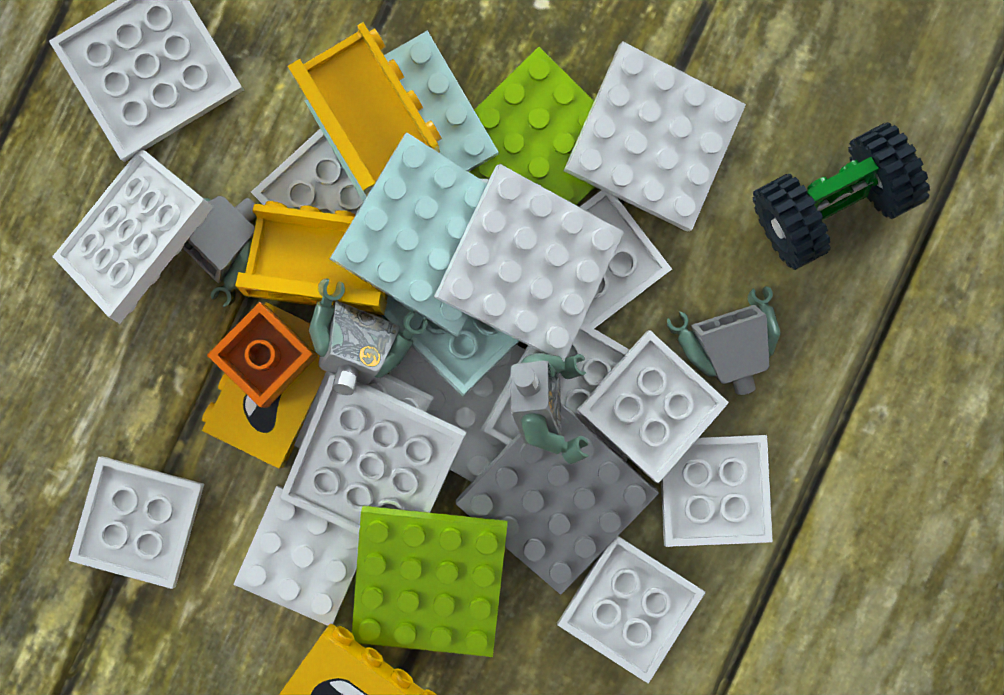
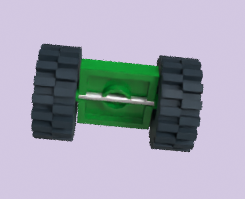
M888 122L883 123L851 140L849 143L850 147H848V152L852 155L849 157L850 162L843 166L837 175L829 179L821 177L812 182L807 189L804 185L800 186L799 180L796 177L793 178L792 174H785L753 191L754 197L752 199L756 205L754 207L755 212L760 218L758 219L759 223L764 227L765 235L772 242L775 252L778 251L780 259L783 262L786 261L789 268L792 267L793 270H796L829 253L828 251L831 249L829 245L831 243L830 237L826 234L828 229L822 220L866 197L870 202H874V208L878 212L882 211V215L890 219L898 217L929 199L928 191H930V185L925 181L928 179V175L921 167L924 164L921 158H917L915 154L917 150L913 144L909 145L907 142L908 137L904 133L900 134L897 126H891V123Z

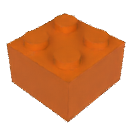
M261 302L207 354L259 407L268 408L318 357L267 305Z

